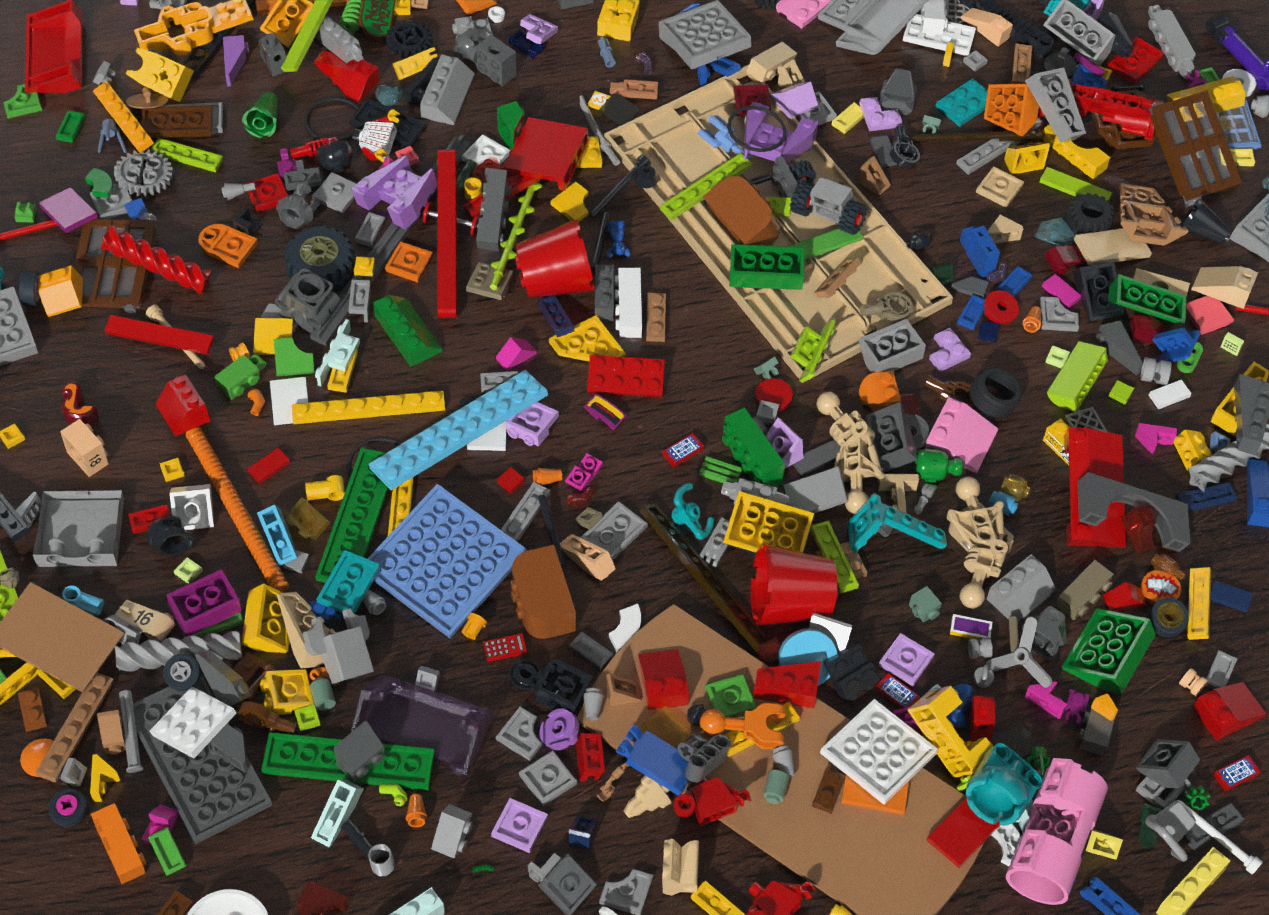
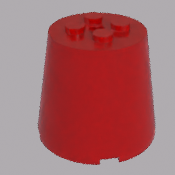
M577 219L515 244L518 256H515L517 268L522 270V274H519L522 288L526 287L529 298L595 291Z
M761 544L758 547L753 566L756 567V575L751 577L750 590L751 612L753 619L756 620L755 624L766 625L811 621L813 613L828 618L832 616L838 598L837 569L833 559Z

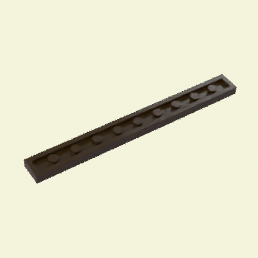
M656 503L642 506L640 512L645 517V520L651 524L656 533L665 541L668 548L675 553L679 561L684 564L691 575L699 582L703 590L714 600V603L738 629V632L747 640L751 648L757 653L770 650L773 645L770 639L755 624V621Z

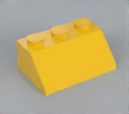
M264 583L248 592L242 645L257 652H288L290 640L277 595L282 592Z

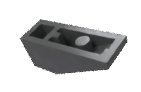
M1121 320L1100 325L1096 334L1097 342L1106 348L1110 356L1132 373L1138 375L1143 363Z
M210 650L195 655L217 700L233 707L251 697L248 685L244 682L243 678Z

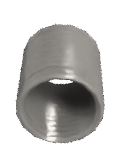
M377 844L369 850L368 857L374 874L387 876L394 870L393 855L387 845ZM380 857L388 858L384 863H375L376 859Z

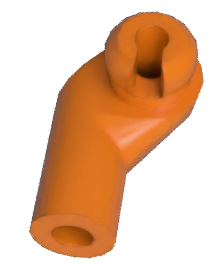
M252 389L248 392V398L254 402L250 412L258 416L265 404V400L261 391Z

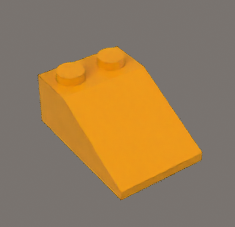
M278 0L260 27V30L266 34H275L280 43L289 48L300 32L313 3L309 0Z

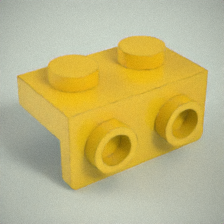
M1185 429L1173 442L1186 470L1197 465L1203 459L1212 456V452L1208 449L1201 432Z

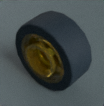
M1163 598L1153 605L1148 619H1150L1156 634L1171 638L1179 635L1185 629L1189 621V613L1181 601L1175 598ZM1165 614L1170 615L1172 621L1167 620Z

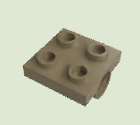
M478 262L466 286V291L502 300L508 294L513 271L504 269L503 277L497 289L492 290L490 285L496 269L489 264Z

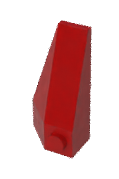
M323 51L314 60V64L325 75H328L335 85L342 89L344 95L357 102H360L380 81L378 67L365 60L359 62L353 60L345 63L337 55L328 51Z

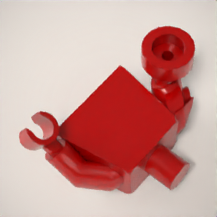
M706 776L701 781L696 782L697 785L693 786L691 791H687L675 798L674 811L681 817H688L695 810L698 824L701 827L736 813L737 802L742 807L745 800L750 802L752 800L747 790L740 791L730 784L722 782L718 777L708 780Z
M771 881L766 888L755 882L748 892L756 897V899L749 908L747 915H794L801 907L802 896L804 895L806 899H810L812 896L809 891H815V888L810 882L798 885Z

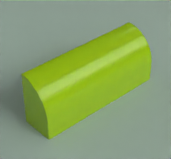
M1078 341L1047 391L1050 400L1063 409L1077 412L1108 361L1106 348Z

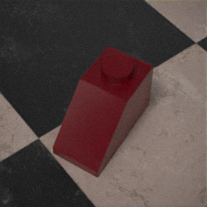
M1133 315L1128 331L1132 343H1154L1152 340L1154 335L1166 332L1164 324L1151 315Z

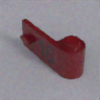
M1055 246L1045 253V258L1055 274H1065L1069 267L1074 264H1088L1078 246Z

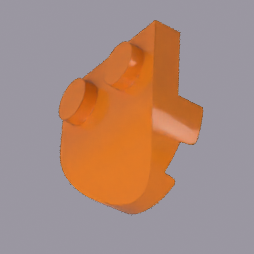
M875 372L866 376L859 389L861 404L870 407L872 411H878L882 407L901 403L894 372Z

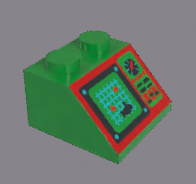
M517 101L497 107L498 132L509 150L513 149L516 138L520 135L522 126L525 124L523 117H525L524 109L518 105Z

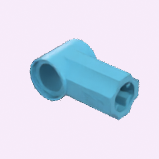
M68 586L62 592L63 600L95 617L100 615L104 605L103 599L83 593L76 586Z

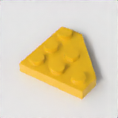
M597 315L575 325V332L560 337L555 335L549 338L550 345L559 356L584 361H589L590 355L626 357V353Z

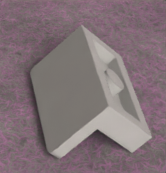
M352 280L349 313L364 314V322H368L370 280Z

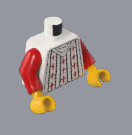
M394 109L390 110L388 115L383 118L366 122L363 131L357 129L353 131L352 138L359 141L362 153L370 161L380 160L384 162L385 158L389 157L397 133L393 122L398 123L399 119L396 116L400 115Z

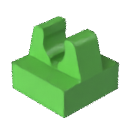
M17 202L15 221L34 223L36 205L27 202V204Z

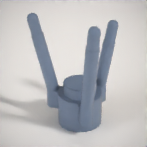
M113 119L104 120L102 122V130L100 131L98 153L102 150L104 136L109 141L110 137H114L115 134L119 139L123 152L127 153L120 134V128H117L116 122Z

